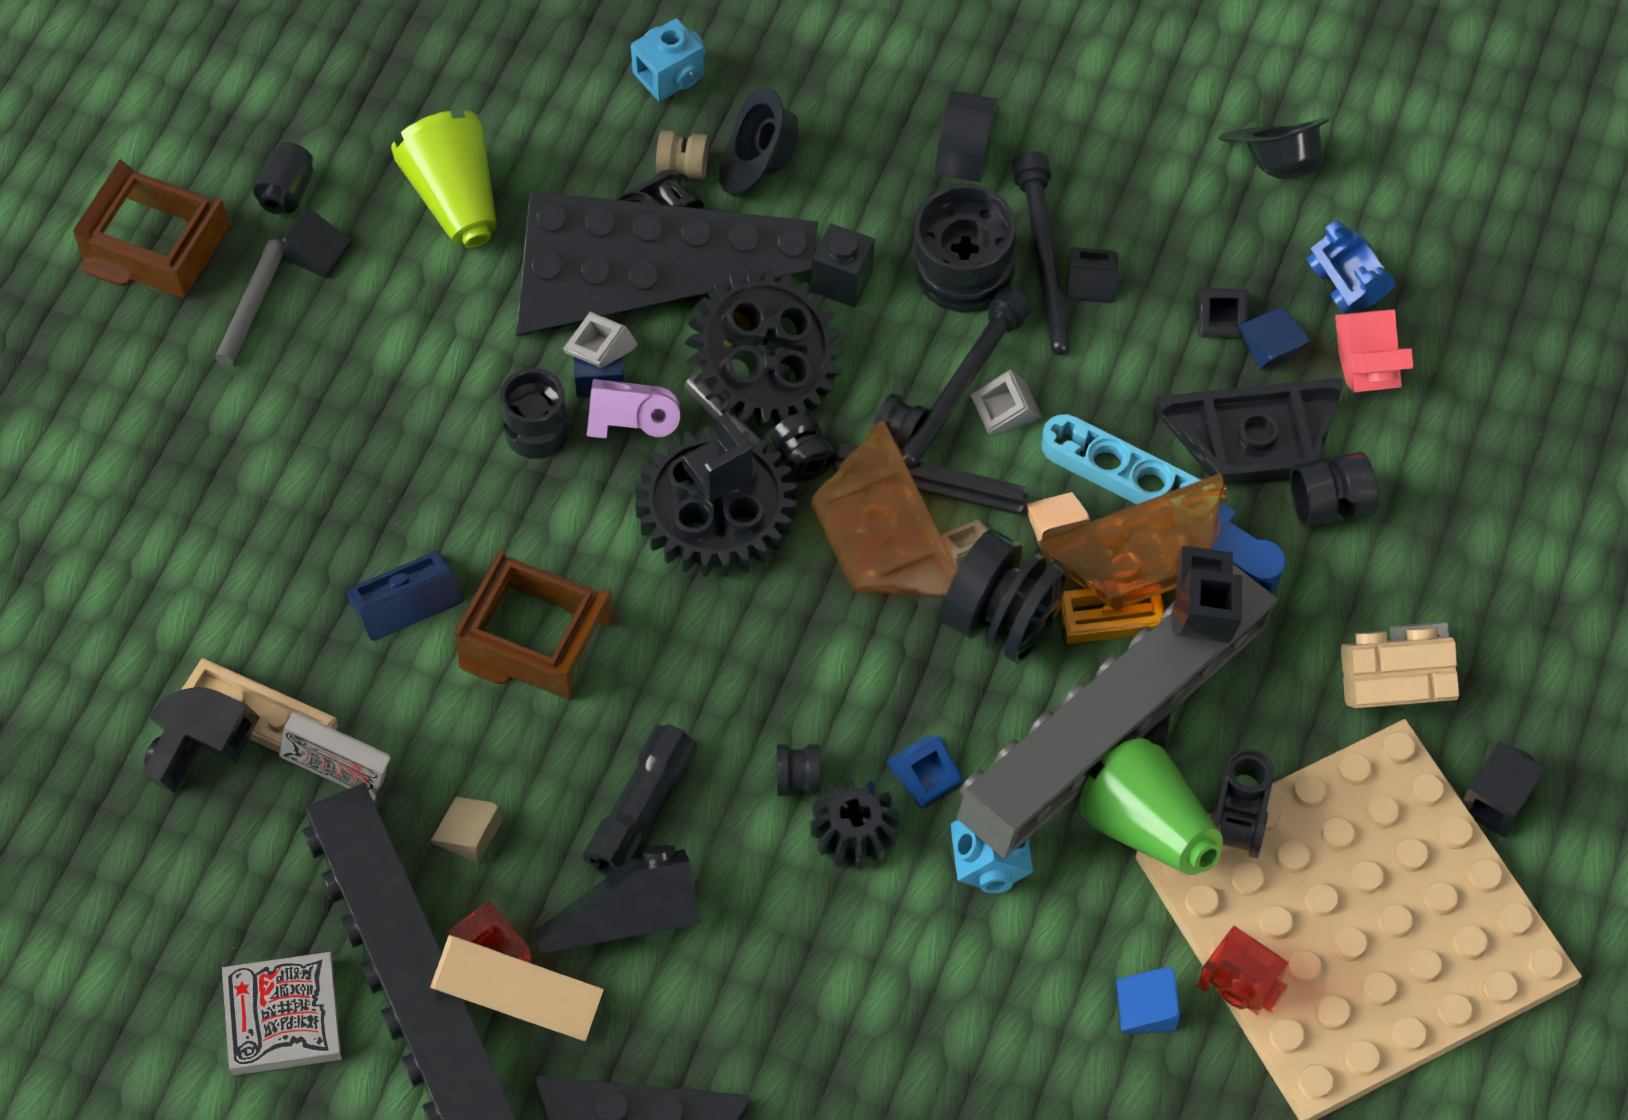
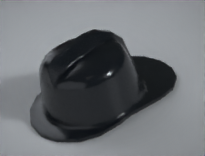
M768 87L755 90L747 97L740 109L734 132L719 169V182L722 189L731 195L744 193L753 187L763 174H772L781 169L795 153L799 139L798 118L795 114L783 108L782 100L775 90Z
M1330 118L1317 119L1297 125L1240 129L1221 134L1219 140L1246 142L1261 170L1279 179H1290L1316 172L1322 167L1320 126L1329 122Z

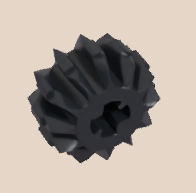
M849 777L845 781L844 791H840L829 784L828 788L825 789V800H816L813 804L812 815L816 819L810 822V834L813 838L819 839L817 849L821 856L835 852L834 863L838 868L845 864L847 858L855 859V865L860 871L865 867L866 856L881 863L885 858L884 847H894L897 843L898 833L894 828L899 826V812L896 809L890 808L892 806V797L889 791L874 795L875 784L872 780L868 781L862 789L855 788V783ZM851 821H857L859 827H852Z

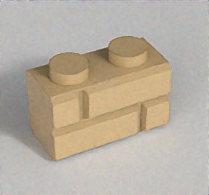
M1437 627L1407 629V639L1388 641L1386 631L1356 633V643L1342 644L1341 646L1346 706L1364 708L1458 700L1459 690L1454 639L1452 637L1438 636Z

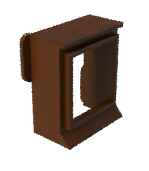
M120 159L73 229L83 259L82 268L87 275L117 286H125L132 279L185 299L220 241L230 231L231 222L227 218L223 199L218 197L217 200H213L134 171ZM126 198L180 217L188 223L168 256L104 234Z
M500 550L454 632L459 654V667L463 671L496 684H505L512 677L570 700L574 693L572 672L598 624L610 625L615 618L611 590H593L505 556V552ZM508 587L563 607L567 612L574 614L552 657L485 632Z

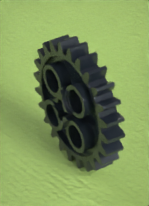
M752 268L747 269L742 274L741 281L734 274H731L723 281L724 288L719 284H715L708 291L710 299L703 298L696 305L697 310L702 315H695L688 322L692 329L699 332L685 340V345L698 349V353L689 358L687 364L701 366L703 370L694 379L695 384L709 382L712 387L705 399L708 401L720 395L724 399L720 412L724 414L733 406L739 408L738 421L741 423L747 420L752 413H755L757 426L762 427L769 422L771 415L776 425H778L782 420L788 418L789 414L794 415L806 412L805 407L813 411L822 403L819 395L826 396L834 389L827 379H834L841 373V369L830 361L837 360L844 354V350L831 346V342L839 337L842 332L837 329H828L826 325L834 317L835 313L833 311L820 313L817 308L824 297L818 295L809 300L805 296L809 285L806 281L796 289L792 288L791 273L789 272L781 277L778 282L774 280L772 268H767L761 274L759 281ZM734 312L741 313L747 317L750 322V331L743 330L736 325L733 318ZM781 317L789 318L795 324L797 330L795 336L784 331L780 322ZM724 340H726L728 343L741 346H738L736 348L726 347L724 345ZM759 340H763V346L755 344ZM801 347L805 350V355L799 351L791 350V348ZM766 349L774 351L770 355H767ZM733 359L740 360L746 364L749 369V378H742L735 373L732 367ZM780 364H785L792 368L796 377L795 383L788 382L782 377L779 369Z
M704 427L702 439L698 440L689 431H685L684 445L682 446L668 439L666 441L667 456L653 452L651 454L652 467L641 468L642 483L635 486L636 500H638L635 502L636 518H640L641 535H650V549L655 551L665 547L664 561L667 564L680 556L682 558L683 572L689 571L694 563L701 564L703 577L709 575L712 565H719L724 577L729 576L730 564L737 563L744 572H748L750 557L753 556L762 563L767 562L766 546L780 551L782 548L781 535H791V519L796 518L797 502L794 501L797 500L796 484L791 483V468H778L781 465V453L779 451L765 456L767 452V441L765 439L751 446L753 480L719 498L720 505L722 506L723 527L726 534L724 537L716 535L713 502L710 503L696 483L692 485L680 484L681 481L693 480L683 467V456L717 438L713 437L709 427ZM744 431L742 435L749 443V432ZM739 517H750L753 520L749 522H738L735 519ZM692 522L703 524V526L698 528H689L685 525Z

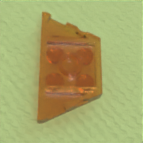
M882 420L875 424L868 437L856 451H852L843 461L836 474L827 480L812 497L811 505L853 592L945 596L957 569L885 421Z
M1221 473L1038 542L1047 561L1052 563L1055 560L1069 571L1074 581L1085 589L1094 590L1097 593L1098 599L1113 610H1118L1177 588V558L1182 545L1213 550L1212 547L1218 539L1221 524L1218 516L1221 498H1225L1227 491Z

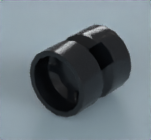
M526 368L512 374L505 380L500 389L504 433L509 447L518 455L529 459H542L555 454L563 447L568 438L565 394L560 380L551 372L540 368Z
M1357 452L1332 458L1330 465L1319 459L1294 464L1291 467V497L1297 518L1303 527L1308 528L1332 523L1335 521L1337 514L1345 520L1371 516L1376 513L1378 507L1377 483L1371 462L1365 453Z

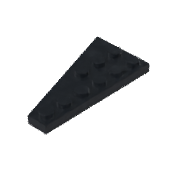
M530 191L516 336L575 324L583 321L589 312L602 317L708 294V291L715 284H719L724 288L723 281L731 274H734L741 281L742 274L750 268L755 272L758 281L761 274L767 268H772L774 279L783 277L787 272L791 273V276L812 271V258L815 254L818 221Z

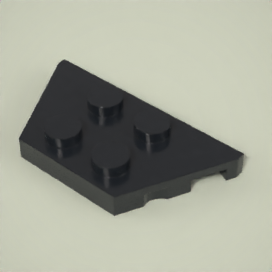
M1342 378L1157 396L1155 410L1158 416L1217 485L1290 478L1291 467L1294 464L1320 459L1344 383Z
M537 1076L536 1080L537 1092L540 1100H542L548 1120H739V1118L743 1119L747 1113L749 1104L748 1095Z

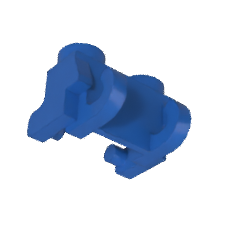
M1339 220L1329 224L1325 228L1327 235L1310 248L1313 253L1306 258L1308 263L1321 279L1331 278L1337 289L1330 293L1331 297L1345 314L1353 313L1355 310L1362 312L1387 295L1396 284L1391 274L1386 271L1372 251L1367 239L1357 231L1352 232L1350 228Z

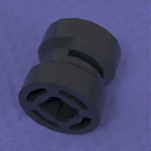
M808 412L789 416L782 420L771 433V440L776 449L787 457L786 467L791 468L793 479L799 482L809 481L824 474L832 467L836 460V454L828 440L820 438L821 428L815 417Z

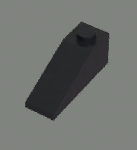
M674 845L654 846L643 851L644 857L633 858L535 930L540 954L700 924L691 865L685 849L675 850Z

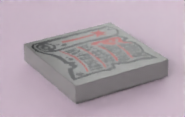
M298 712L291 713L284 727L279 757L348 789L365 782L374 801L383 784L391 758L385 752Z
M331 952L222 967L228 1061L232 1076L342 1060Z

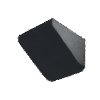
M305 208L284 235L282 246L286 261L327 278L351 246V240L316 212Z
M1070 248L1068 298L1081 301L1113 302L1115 300L1118 277V252Z
M1197 289L1198 336L1243 337L1238 326L1247 322L1248 289Z

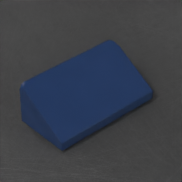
M438 551L429 553L346 590L350 603L366 634L372 641L462 602V595L454 572Z

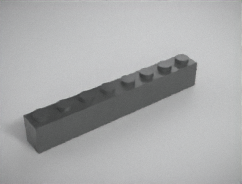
M1233 564V574L1243 576L1242 621L1230 643L1175 636L1172 630L1171 610L1176 602L1174 601L1165 611L1160 623L1156 627L1151 629L1146 626L1140 630L1131 641L1128 650L1119 657L1117 654H1113L1101 665L1094 680L1088 685L1084 682L1078 683L1066 696L1063 706L1054 714L1050 710L1044 712L1035 721L1029 731V735L1020 743L1016 739L1010 741L998 754L995 764L986 772L982 769L976 770L965 781L960 790L963 799L956 818L1005 859L1083 790V785L1089 775L1094 779L1097 778L1105 767L1100 760L1107 752L1123 742L1144 737L1263 632L1278 599Z

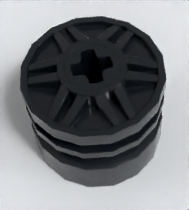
M974 184L950 185L933 193L920 206L914 222L917 283L926 297L941 308L960 313L981 311L989 307V304L1000 289L1010 288L1015 274L1016 226L1014 213L1003 197L989 188Z
M989 529L974 543L954 575L941 607L940 621L970 639L979 635L990 623L986 646L994 652L999 651L1005 646L1004 656L1012 662L1019 664L1028 657L1052 626L1059 612L1068 584L1069 571L1057 563L1046 570L1047 560L1040 554L1031 557L1019 570L1023 551L1021 544L993 529Z

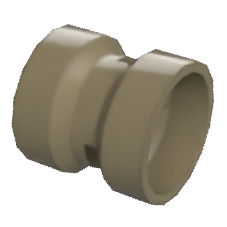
M661 130L656 152V175L665 170H674L678 174L686 175L689 180L704 181L708 161V135L694 133L690 137H682L676 131Z

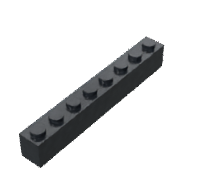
M365 782L306 806L305 809L311 826L302 829L303 835L313 858L315 859L323 855L329 867V871L321 873L332 902L335 903L343 900L349 915L341 918L352 948L360 945L364 947L369 961L362 963L361 968L372 994L383 991L389 1007L381 1010L391 1038L394 1041L403 1037L410 1054L401 1057L411 1084L413 1088L423 1084L430 1098V1102L422 1105L427 1120H517L463 999L430 988L442 953Z

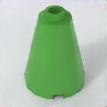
M1138 738L1123 742L1107 752L1100 760L1105 767L1099 773L1096 780L1089 775L1083 785L1080 799L1082 816L1095 830L1187 875H1195L1211 869L1220 858L1223 837L1165 749L1153 744L1148 739Z

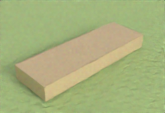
M204 658L200 660L181 689L193 687L210 688L247 704L260 716L249 739L280 753L284 727L292 712H298L335 730L338 728L336 717Z
M451 935L448 936L430 986L432 989L582 1041L587 1039L604 990Z

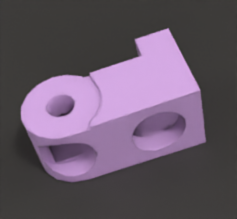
M593 379L587 436L606 438L608 425L641 428L648 435L665 437L678 427L681 412L680 401L676 394L667 388Z

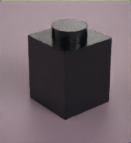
M830 223L812 258L811 293L822 295L855 308L873 273L875 238Z
M1499 741L1469 786L1463 799V804L1475 821L1505 838L1535 792L1545 768L1537 764L1525 751L1510 748Z

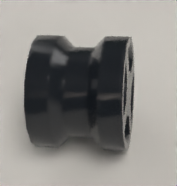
M891 393L885 399L876 416L872 428V436L880 441L890 439L897 443L899 450H903L929 412V409L922 405L912 407L904 402L902 396Z
M777 744V797L789 796L793 791H804L808 796H820L819 744H808L804 749H792L787 744Z

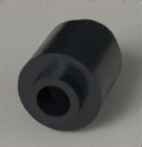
M283 142L276 149L270 151L253 188V194L263 209L273 214L291 213L297 210L313 174V157L308 150L295 143Z

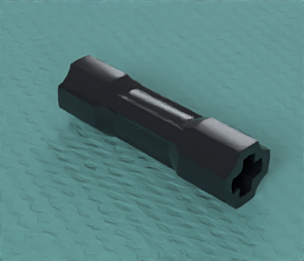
M670 724L665 726L656 725L639 755L638 766L610 815L601 821L583 853L584 861L593 866L597 872L608 877L639 854L643 846L644 835L671 787L680 781L697 750V743L683 730Z

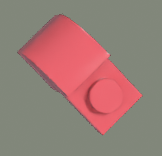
M1395 310L1335 315L1339 357L1349 389L1352 392L1402 387L1400 370L1413 368L1412 348H1398Z

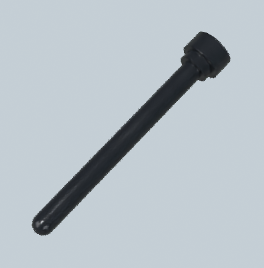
M1026 152L1018 155L1012 161L1013 177L1015 184L1020 187L1021 191L1026 193L1051 350L1056 355H1064L1070 349V342L1044 192L1051 178L1049 159L1046 154L1041 152Z
M1002 288L991 301L988 307V325L900 453V462L903 466L914 467L917 465L1005 332H1011L1013 329H1018L1022 326L1031 312V304L1023 294L1011 288Z

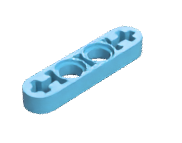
M1068 414L1057 415L1045 423L1041 447L1046 458L1184 529L1197 531L1219 502L1218 494L1208 483L1077 417ZM1065 434L1072 436V441L1067 440L1063 445L1056 443V438L1061 439ZM1088 443L1089 446L1086 451V456L1081 457L1080 451L1084 452L1085 445ZM1101 453H1111L1119 458L1121 464L1113 470H1105L1096 465L1094 458ZM1144 475H1155L1163 481L1164 487L1157 492L1145 491L1139 486L1137 480ZM1176 487L1179 491L1178 494H1174L1173 501L1171 502L1169 499L1172 489ZM1195 499L1203 502V506L1197 507L1195 511L1186 508L1187 504H1192Z

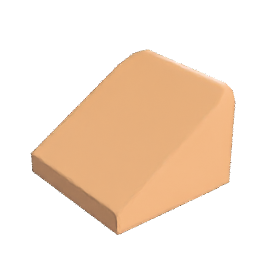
M1073 492L1025 504L1027 515L1041 549L1088 537L1090 518Z

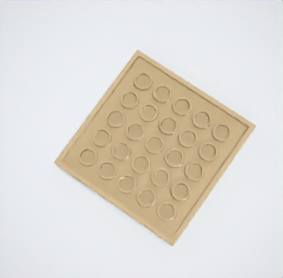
M1406 719L1272 783L1267 806L1268 819L1258 859L1249 857V853L1246 850L1222 845L1220 858L1211 869L1195 875H1187L1140 851L1136 853V860L1298 1120H1317L1576 986L1582 977Z

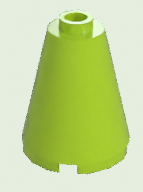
M463 110L466 118H453L451 111L440 112L425 117L403 130L401 134L404 141L399 146L393 142L391 146L395 162L452 242L457 245H464L466 248H476L487 243L491 239V234L497 228L483 126L479 116L471 111Z

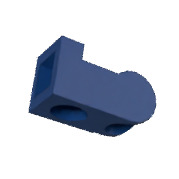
M1219 501L1193 534L1190 546L1232 552L1233 564L1268 592L1274 593L1285 567V555L1282 549L1268 540H1257L1235 526L1233 522L1236 511Z

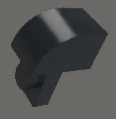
M951 91L942 124L934 174L981 182L986 171L991 135L997 124L999 106H996V98Z
M1182 545L1177 558L1176 602L1171 610L1172 630L1175 636L1221 643H1230L1242 621L1243 580L1242 575L1233 574L1232 552Z
M193 687L177 691L161 701L149 716L164 732L161 737L154 739L148 747L144 758L146 766L142 774L158 786L176 793L199 747L236 763L260 716L247 704L214 689Z

